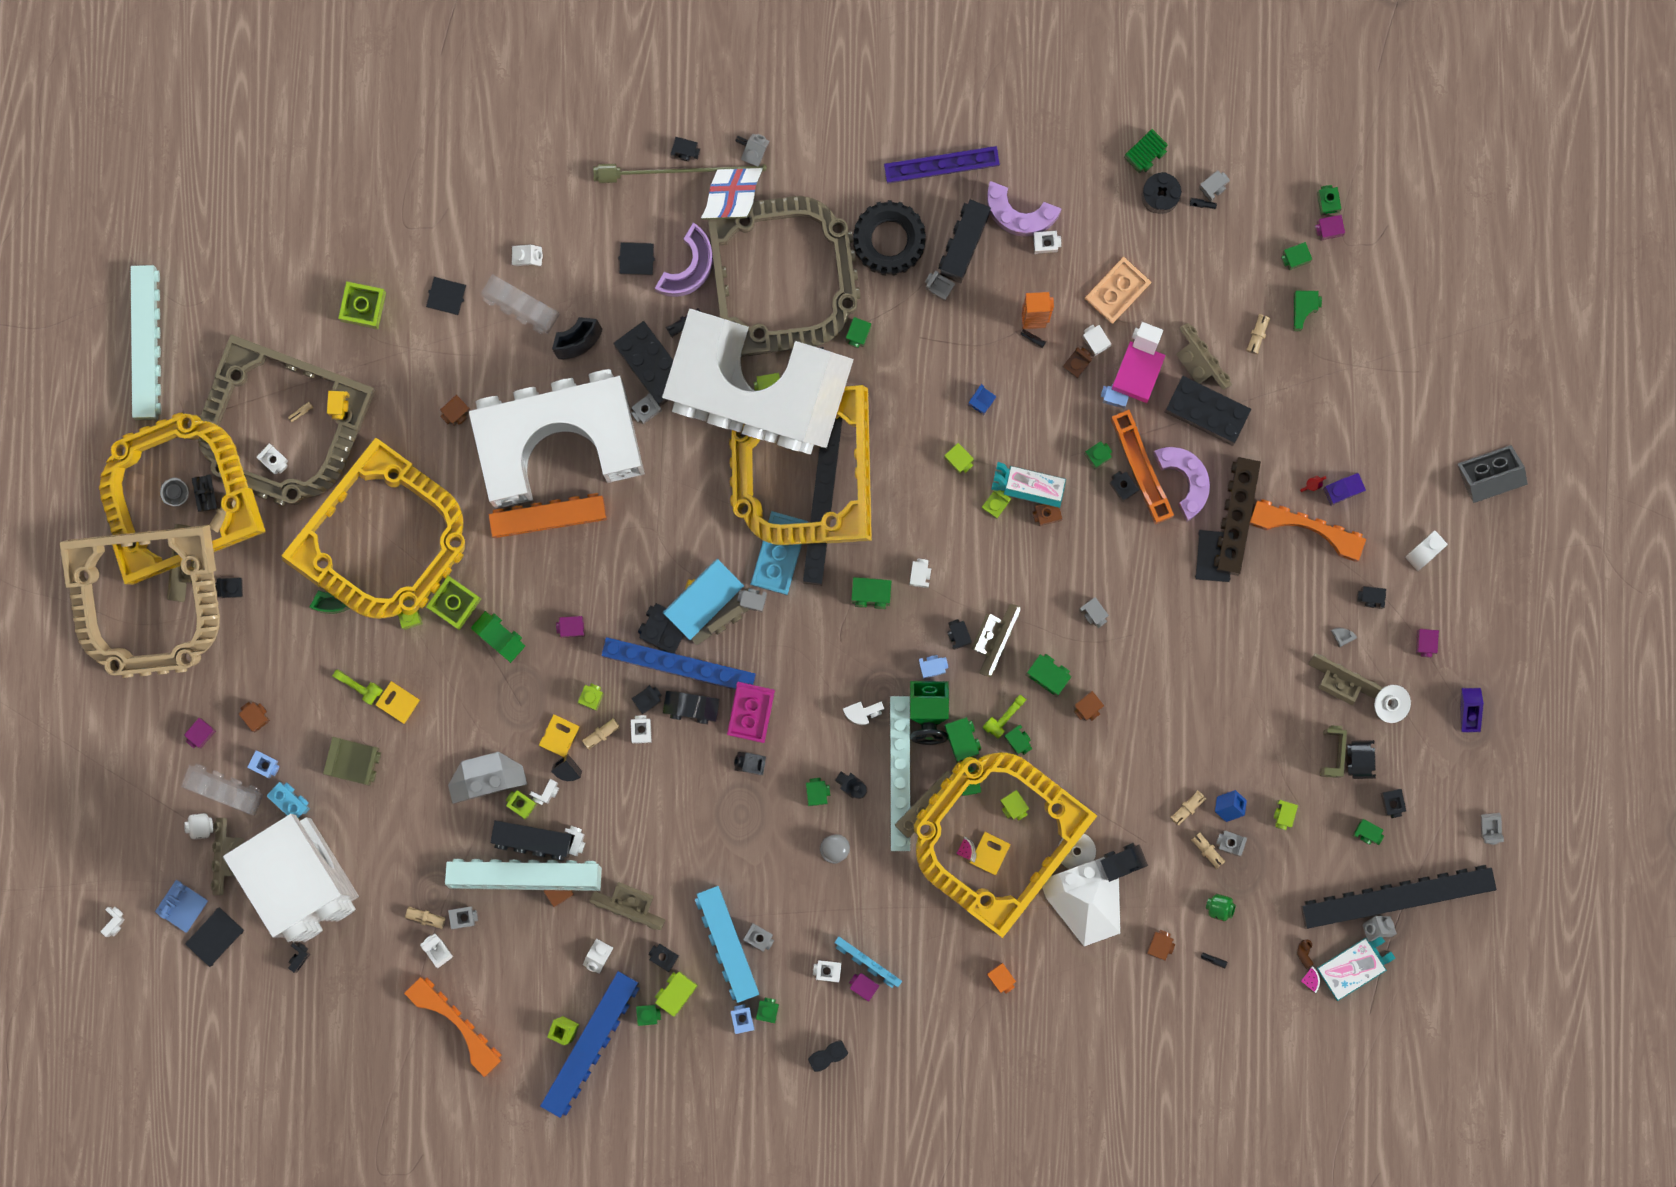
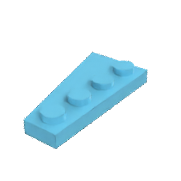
M838 937L834 942L837 944V950L843 954L848 952L853 955L852 960L860 966L862 963L869 967L867 971L876 977L878 974L884 977L883 982L891 988L894 985L899 987L902 980L841 937Z

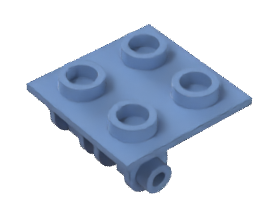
M176 880L155 912L161 918L168 920L187 933L208 900Z

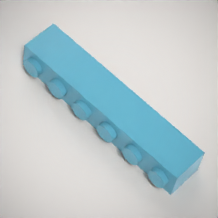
M719 886L698 893V898L695 899L698 910L702 909L705 915L701 918L705 928L709 927L711 934L708 936L712 946L716 945L718 953H715L718 963H723L725 971H722L725 981H729L732 989H729L732 1000H737V1003L760 995Z

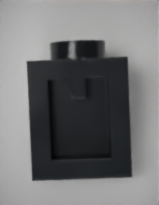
M217 578L215 587L218 598L243 597L242 578Z
M649 685L631 699L643 715L662 702L659 699L662 695L656 686L652 688Z
M738 752L734 759L735 771L763 775L766 756Z
M301 942L291 944V947L299 952L298 955L294 954L288 962L291 964L288 969L293 973H297L311 955L307 952L308 948Z

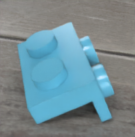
M279 782L267 794V797L287 816L294 814L299 818L302 814H306L310 810L307 806L309 802L301 795L297 797L293 793L295 789L289 783L283 784Z

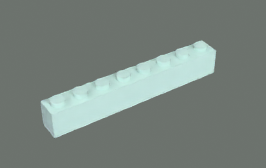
M154 265L131 266L132 418L135 420L158 419V414H161V403H158V395H161V384H158V376H161V366L158 365V358L161 357V348L157 343V339H160L161 336L160 327H157V320H160V308H157V301H160V290L157 289V282H160V272Z
M890 696L891 851H910V837L906 838L895 827V823L910 809V696Z
M453 859V862L446 863L445 885L449 889L600 891L602 868L595 861L577 863V861L568 860L566 863H559L556 860H548L547 863H540L538 860H528V863H521L520 860L502 862L501 860L492 859L490 862H483L480 859H472L471 862H464L463 859Z

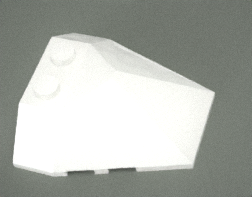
M1104 857L1055 874L1042 887L1048 902L1083 946L1120 934L1119 878L1108 881L1100 861L1105 859Z

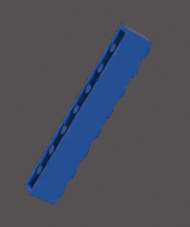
M608 637L605 639L601 655L603 658L735 690L737 682L754 685L756 678L755 673Z
M620 971L617 972L540 1107L559 1118L562 1115L567 1116L572 1107L569 1103L572 1098L576 1099L582 1089L579 1088L581 1082H586L591 1072L588 1070L592 1064L596 1065L600 1059L599 1051L602 1047L606 1048L611 1039L608 1037L611 1030L615 1032L620 1024L618 1018L621 1013L625 1015L630 1007V1004H628L631 997L635 998L640 989L637 987L639 982Z

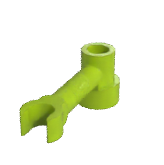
M335 670L332 675L362 694V700L370 705L373 704L376 697L380 696L383 691L381 687L373 682H370L367 688H365L340 670Z
M1019 695L998 721L990 717L982 729L999 739L1005 732L1003 726L1027 699Z

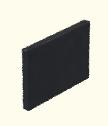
M1199 530L1195 580L1230 582V574L1216 572L1217 567L1214 566L1215 556L1220 553V548L1217 547L1219 536L1223 537V532ZM1228 532L1229 538L1233 539V533ZM1232 549L1225 550L1227 558L1232 557Z
M219 907L195 934L186 941L185 945L211 967L229 946L243 934L244 929Z

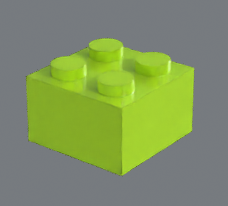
M346 281L338 319L344 323L379 329L386 291L381 288Z
M447 576L426 607L460 630L481 601V598L450 576Z
M680 971L677 974L673 972L666 981L669 985L666 989L661 988L655 996L658 999L655 1003L673 1017L677 1015L698 987V984Z

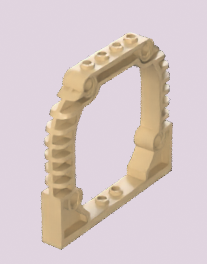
M210 525L72 539L60 542L66 588H70L73 621L78 642L87 655L96 660L97 663L105 665V670L108 674L122 675V678L133 677L135 673H140V676L151 675V672L155 671L158 674H167L169 670H175L176 673L186 672L187 668L200 662L201 654L206 652L213 644L220 628L219 604L213 573L216 571ZM168 539L169 547L182 558V571L190 575L192 580L197 614V627L192 640L177 645L170 653L133 656L130 651L123 648L111 649L101 637L98 628L92 583H95L99 578V571L95 566L105 552L104 545L121 544V547L132 546L133 542L145 545L151 544L150 540ZM191 560L196 564L195 569L191 566ZM85 571L88 573V579L84 576ZM186 654L190 655V662L186 659ZM115 661H118L119 669L115 666Z

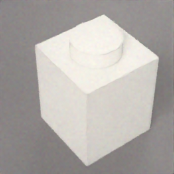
M1142 322L1140 328H1135L1132 339H1135L1132 347L1154 355L1163 330Z
M1092 325L1084 330L1085 334H1083L1082 338L1094 357L1111 346V342L1100 325L1096 327Z

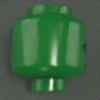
M1215 894L1212 899H1208L1206 904L1209 916L1220 921L1231 919L1236 908V904L1233 903L1231 897L1221 894Z

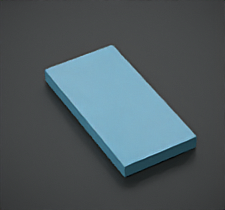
M771 511L768 521L780 525L808 523V521ZM763 541L750 585L788 595L802 544L775 545Z
M716 559L663 614L691 640L744 585L719 559Z

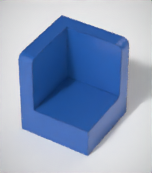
M981 384L968 405L982 415H985L995 400L996 395L985 389L984 385Z
M1236 790L1220 795L1216 800L1215 813L1225 822L1245 816L1247 800Z

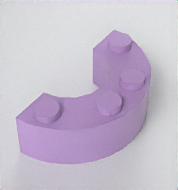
M990 181L987 193V204L991 207L990 214L997 225L1008 233L1017 236H1033L1034 232H1044L1055 223L1061 213V208L1043 202L1041 207L1035 212L1019 213L1008 202V188Z
M695 223L691 225L684 237V243L690 247L693 253L691 265L679 274L664 272L655 287L657 293L671 297L684 296L696 291L707 280L713 264L712 249L708 237Z
M1176 447L1155 450L1153 455L1161 471L1174 469L1182 473L1187 479L1189 486L1188 494L1178 504L1187 522L1200 512L1207 501L1210 489L1207 470L1203 463L1187 450Z

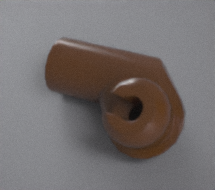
M1308 939L1302 940L1297 950V957L1306 969L1314 964L1308 956L1310 948H1312V942Z

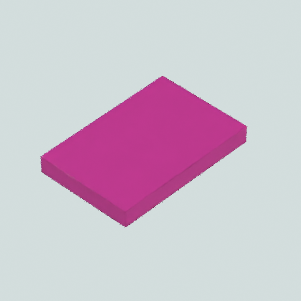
M1130 341L1112 390L1147 403L1166 355L1157 351L1152 355L1132 347L1134 342Z
M737 682L727 735L764 743L775 690Z

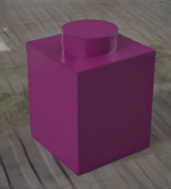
M1342 215L1322 218L1317 221L1315 231L1316 235L1320 236L1321 241L1344 236L1345 229Z
M583 616L559 617V622H556L557 634H560L561 638L584 637Z
M1417 630L1416 653H1421V657L1432 658V654H1437L1439 630Z
M198 718L184 736L188 738L186 742L191 747L195 748L197 746L202 748L216 730L202 718Z
M862 973L859 975L854 974L849 982L852 985L850 989L868 1002L879 988L877 983Z

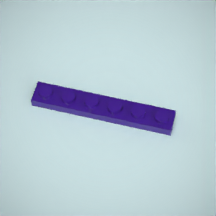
M997 146L886 163L884 164L888 184L1000 166Z

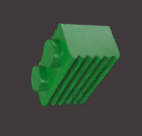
M1151 129L1125 154L1124 158L1139 174L1143 170L1147 172L1154 165L1152 162L1156 158L1160 160L1167 153L1166 148L1168 144Z

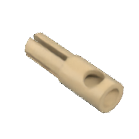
M310 402L306 403L291 414L288 419L295 416L290 420L293 422L307 413L308 410L313 409V406Z

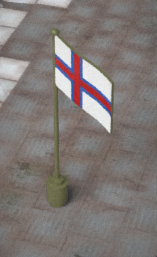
M598 164V166H593L594 182L599 181V183H617V179H621V175L717 171L710 186L707 206L701 220L747 218L753 206L758 180L762 171L767 169L765 164L758 167L620 171V167H616V164Z

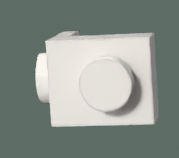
M535 245L512 246V265H542L543 254L541 247Z
M550 779L542 796L531 791L532 800L541 805L544 802L549 803L551 797L555 798L559 791L558 783Z
M573 826L570 829L565 828L564 832L575 835L569 854L578 856V853L582 854L585 847L583 842L585 834L581 833L582 829Z
M107 907L105 910L113 918L101 930V933L106 937L111 935L114 937L121 928L119 926L125 919L122 917L123 913L118 908Z
M436 934L427 937L420 944L437 968L453 957Z
M596 939L583 965L588 970L600 974L613 947Z

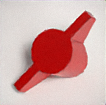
M1319 476L1309 478L1306 483L1307 486L1300 491L1303 492L1307 489L1315 491L1322 488L1323 480L1327 479L1326 476L1322 478Z

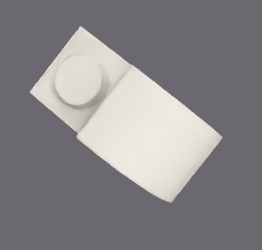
M1433 531L1405 558L1419 571L1448 544L1436 531Z
M882 701L863 708L861 702L843 708L848 720L857 725L869 724L867 716H871V718L877 717L884 710Z

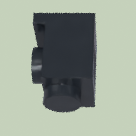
M675 137L671 158L675 159L676 156H679L678 159L687 162L690 159L698 160L701 150L698 148V142Z
M1119 471L1111 477L1112 481L1109 484L1122 502L1139 491V488L1127 472L1122 474ZM1125 481L1127 487L1122 488L1120 482Z
M1363 586L1361 591L1358 590L1357 602L1365 603L1364 607L1376 608V605H1379V609L1385 608V588Z
M957 619L948 623L950 631L947 633L950 641H955V645L952 646L954 650L972 643L964 621L960 622Z
M1402 789L1380 793L1386 816L1390 815L1391 818L1401 817L1402 812H1406ZM1391 801L1396 802L1397 805L1395 808H1392L1390 806Z
M659 944L658 947L654 945L648 954L651 956L649 959L651 962L667 972L671 971L679 958L678 954L662 944ZM661 953H664L666 955V959L664 961H661L659 959V955Z

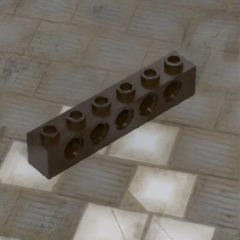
M1238 457L1236 462L1232 463L1231 473H1234L1233 481L1229 480L1227 491L1231 493L1230 498L1226 499L1224 510H1227L1226 518H1222L1221 529H1224L1223 537L1219 536L1217 547L1220 548V553L1215 556L1214 566L1217 567L1216 572L1239 576L1241 573L1261 461ZM1239 475H1246L1248 483H1241L1238 479ZM1242 493L1245 496V501L1238 502L1235 499V494ZM1239 512L1242 516L1241 520L1235 521L1232 518V513ZM1230 530L1236 531L1238 538L1235 540L1230 539L1228 532ZM1232 549L1235 553L1234 558H1227L1225 550Z

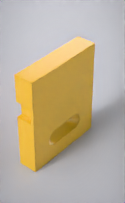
M391 681L375 705L405 724L420 702V699ZM392 691H395V697L393 698L391 703L387 705V698L389 697Z
M553 714L539 746L564 757L567 755L580 726ZM562 724L570 728V732L565 733L557 729L556 725Z
M984 832L975 851L976 860L975 862L970 861V863L996 876L1011 844ZM991 841L1000 845L1001 850L997 851L989 847L987 842Z

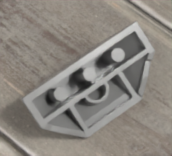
M495 752L461 761L448 787L452 803L455 804L528 784L522 765L500 752Z

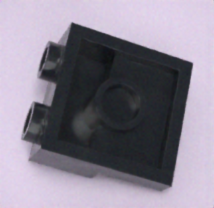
M657 603L654 606L650 605L646 616L649 618L646 624L642 623L638 630V633L641 634L639 638L669 653L675 654L684 634L663 614L667 608Z

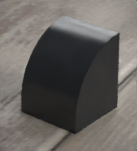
M569 754L554 763L551 770L557 778L563 781L578 780L582 774V770Z

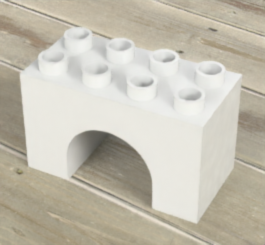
M689 308L662 398L674 401L672 412L707 421L709 424L737 432L742 431L744 435L776 443L778 435H780L777 445L807 454L812 453L814 445L826 448L854 359L795 341L788 366L782 377L772 386L760 391H754L746 382L740 364L741 352L749 327Z
M611 369L590 373V383L576 386L574 379L568 378L551 383L553 392L539 395L536 387H529L513 392L514 401L502 403L499 401L498 396L486 397L475 401L477 409L469 411L489 502L495 509L533 501L527 475L530 454L542 439L558 432L580 434L596 446L602 472L607 483L645 474L625 387L620 376L614 377Z
M289 814L223 856L273 938H285L287 942L292 941L294 943L298 941L299 943L303 941L304 943L323 931L319 924L320 921L331 920V922H338L356 910L352 901L358 898L359 895L311 818L306 817L299 821L296 815Z

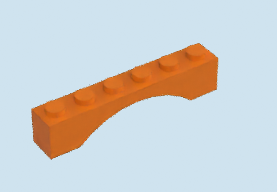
M1130 410L1112 416L1110 420L1154 524L1156 525L1173 518V511L1151 466Z
M1261 499V502L1257 501L1255 503L1249 525L1263 530L1281 526L1306 528L1326 539L1335 549L1338 556L1355 562L1359 561L1366 539L1362 537L1363 534L1352 531V533L1345 532V528L1338 525L1328 526L1326 521L1318 518L1315 521L1308 519V515L1297 512V514L1291 513L1290 509L1284 506H1279V508L1271 506L1272 502Z
M420 977L404 994L416 1007L436 1011L446 1016L458 1027L467 1042L471 1064L483 1077H486L502 1061L500 1058L502 1054L495 1047L491 1049L486 1044L488 1042L487 1038L481 1033L478 1035L473 1030L475 1026L468 1019L464 1021L461 1018V1011L455 1005L451 1007L446 1002L448 998L441 991L438 993L433 988L435 984L428 977L426 979Z

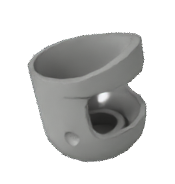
M179 478L166 480L160 489L162 501L171 506H180L187 500L189 495L186 483Z
M839 834L824 838L820 844L821 856L829 863L836 864L843 861L850 852L848 840Z

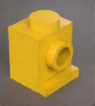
M328 391L327 414L332 416V419L343 420L345 412H348L349 403L346 398H350L348 392Z

